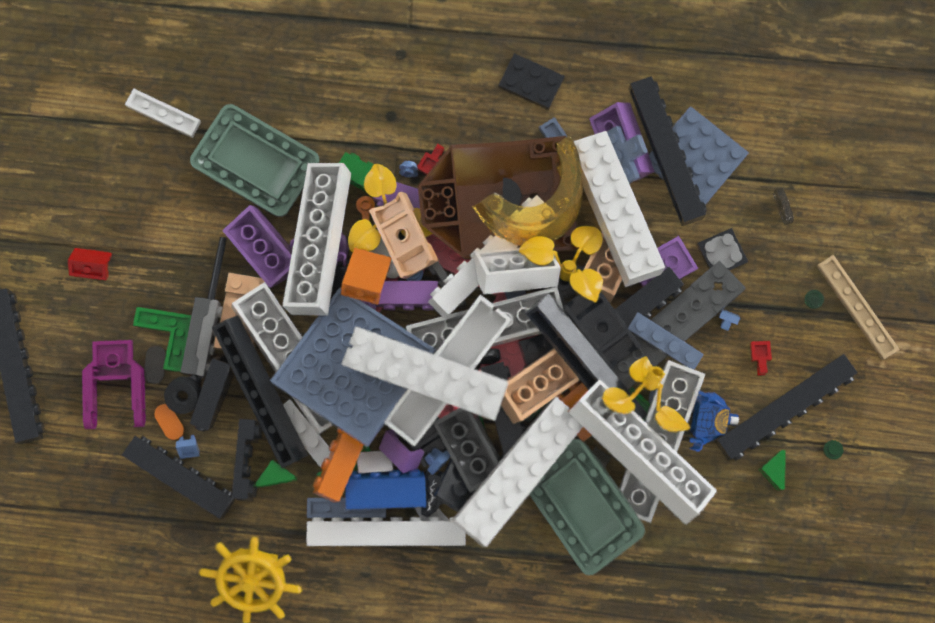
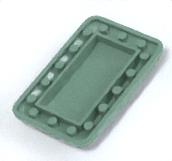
M227 104L221 109L190 158V163L196 170L277 217L285 216L302 192L308 163L320 162L319 156L315 151L232 104Z
M572 440L529 493L574 561L586 575L596 574L644 536L645 528L639 517L583 440Z

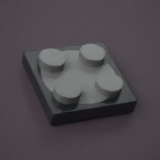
M732 228L697 243L708 269L719 260L729 271L748 263Z

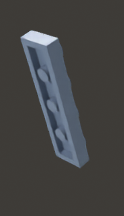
M636 313L628 326L630 332L685 367L694 370L704 355L640 313Z
M307 498V518H386V508L346 509V498H340V501L335 503L325 498Z

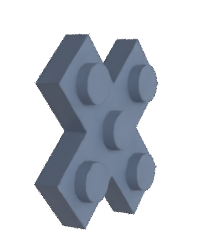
M615 126L607 131V134L630 184L640 178L634 160L648 151L642 135H636L626 141L621 126Z

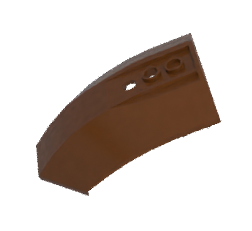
M567 136L510 142L451 145L418 185L422 226L463 259H472L469 255L477 248L481 250L485 246L483 242L490 235L494 237L498 233L496 229L503 222L507 224L510 221L508 218L510 215L502 216V208L498 215L488 210L489 206L496 210L501 200L494 196V193L503 197V177L516 182L521 190V203L517 208L519 212L524 208L521 204L532 194L539 195L540 199L553 211L517 248H520L530 238L544 236L554 242L553 251L579 249L571 243V234L577 228Z

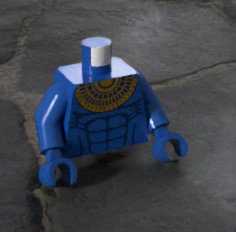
M699 391L698 393L701 397L697 396L694 404L690 429L691 433L697 438H690V442L694 443L690 447L691 450L701 451L703 445L719 438L720 435H725L728 425H738V414H731L725 400L715 392L704 393Z

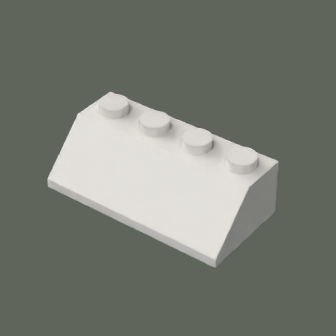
M520 248L474 252L477 281L484 294L557 287L561 267L554 255L551 263L544 266L536 265L519 253Z

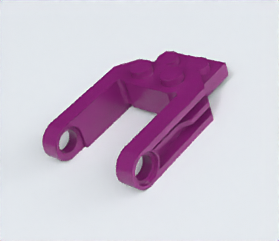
M133 340L92 341L93 361L82 370L84 429L97 428V380L131 379V399L135 424L133 427H145V369L133 360Z

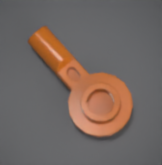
M362 196L356 202V208L362 215V220H369V215H371L369 210L375 208L374 200L369 196Z

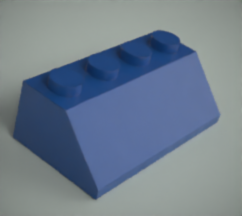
M396 469L389 472L369 473L352 471L346 484V509L426 507L424 471L419 469L406 473Z

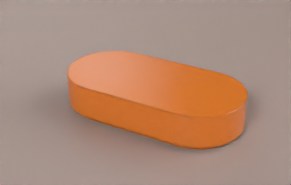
M166 404L159 405L154 412L155 419L167 438L179 440L185 433L182 422L176 412L169 409Z

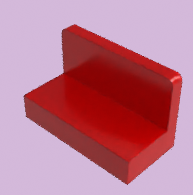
M74 248L68 258L69 276L107 280L109 277L108 263L112 253Z

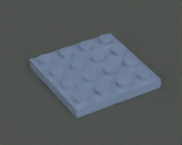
M690 106L672 129L674 133L678 134L680 141L678 144L680 150L683 149L685 152L687 167H690L692 170L694 185L697 184L700 195L698 196L700 201L706 205L749 152ZM652 151L649 157L655 171L654 173L663 179Z

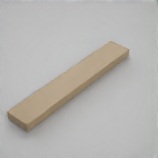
M832 255L818 264L817 268L883 361L900 350L835 256Z

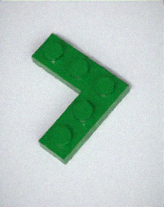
M136 307L134 327L170 332L163 369L181 373L192 315Z

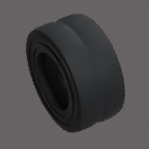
M189 377L175 378L165 389V403L173 412L179 414L189 413L196 407L201 388L195 380ZM185 391L188 399H181L178 396V392Z

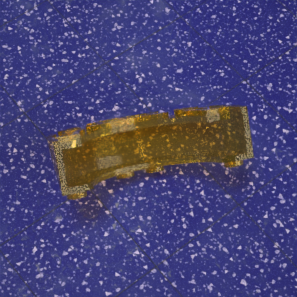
M570 135L556 143L557 153L561 162L556 168L561 175V180L556 192L548 201L538 206L521 207L506 201L498 194H492L473 206V209L484 224L499 238L522 246L530 238L544 236L554 241L563 236L574 224L582 206L583 182L579 153Z

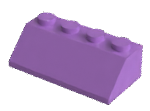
M617 102L589 118L594 134L609 131L615 126H621L626 141L636 135H641L630 103ZM648 152L634 160L640 176L637 180L655 172Z
M249 205L222 231L269 288H272L288 278L293 249H289L290 245L259 208Z

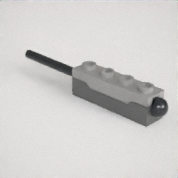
M225 237L219 238L207 299L195 297L181 367V373L195 380L198 384L202 382V378H206L211 364V355L215 353L213 344L215 334L212 327L217 325L218 318H221L223 310L221 303L215 299L227 241Z

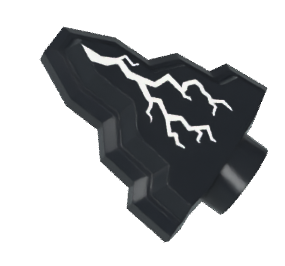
M429 471L425 472L426 507H421V515L427 518L434 514L440 505L444 504L433 497L444 474L442 471H439L437 475H432Z

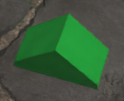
M786 450L778 451L758 469L777 491L785 490Z
M272 460L257 480L256 487L262 488L297 481V477L285 468H281L278 463Z

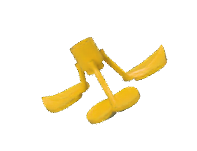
M374 164L364 180L366 192L375 198L382 195L384 205L387 204L385 195L393 194L397 186L392 172L380 164ZM414 208L413 213L426 238L432 233L422 226L420 208ZM363 219L357 221L352 226L348 237V245L351 252H353L354 248L372 251L379 246L381 235L375 229L377 228L376 224L372 226L369 220ZM401 230L403 236L406 237L405 230Z
M581 226L573 230L571 243L579 249L573 260L564 261L562 264L557 252L553 251L554 242L547 237L536 236L530 238L520 247V254L524 255L530 262L540 266L551 263L554 255L561 267L559 277L563 281H569L571 287L584 298L593 302L597 301L603 286L601 275L593 269L576 270L577 266L575 263L582 250L586 254L592 255L601 248L603 237L598 228Z
M647 356L635 361L629 369L631 378L636 382H642L631 396L628 397L625 391L615 387L608 388L603 393L602 400L607 407L617 413L628 414L635 408L631 400L636 397L644 386L651 391L658 389L656 422L663 429L672 432L685 431L690 428L677 411L668 406L660 408L661 389L663 388L661 381L665 373L659 367H653Z

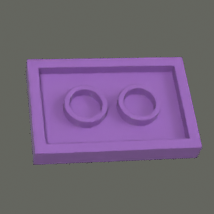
M679 236L657 248L665 269L670 267L679 279L698 269ZM655 277L641 281L639 283L642 287H644Z

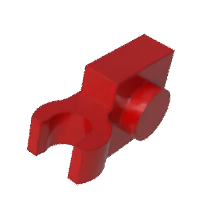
M437 144L432 154L426 152L417 166L418 170L427 175L439 161L445 150L444 147Z
M770 341L750 342L751 362H757V376H765L768 373L766 361L772 360Z

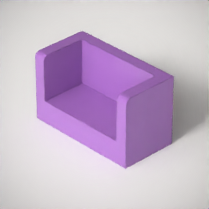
M393 429L387 430L379 449L402 473L417 469L424 451L419 449L410 452L398 440L400 435Z

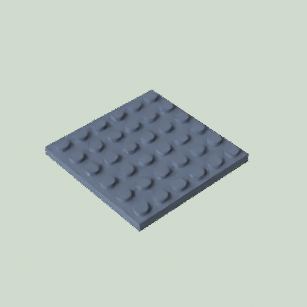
M339 288L330 300L328 316L319 315L270 382L368 447L385 424L384 422L395 405L408 389L342 365L347 349H352L353 347L349 343L355 327L433 355L436 349L362 301L341 295V288Z

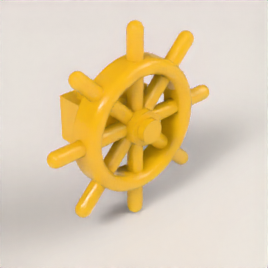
M256 537L251 538L250 549L239 548V550L232 553L222 543H217L215 548L224 557L218 571L205 568L199 571L200 576L216 579V586L220 595L211 600V605L215 607L226 601L232 607L243 611V623L250 622L251 612H261L268 609L279 619H282L285 614L276 604L282 592L299 594L302 591L300 586L285 583V575L281 567L291 561V557L285 555L278 559L276 554L259 551L258 538ZM232 566L234 569L233 574L226 573L227 569ZM227 581L235 582L238 584L231 588ZM263 588L274 589V591L268 595ZM244 591L245 597H242L237 593ZM253 592L261 599H253Z

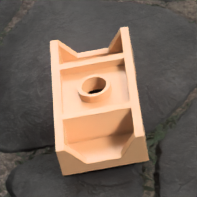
M399 192L394 200L369 210L400 278L408 279L439 261L431 244L427 242L420 228L407 193ZM401 230L406 232V237L403 240H400L398 237Z
M228 273L225 288L226 295L220 323L236 316V313L231 308L232 303L263 284L264 280L262 278ZM248 333V335H249V337H250V339H251V341H252V343H253V345H254V348H255L256 343H255V341L253 340V338L250 336V334ZM215 337L214 348L216 350H222L217 338Z

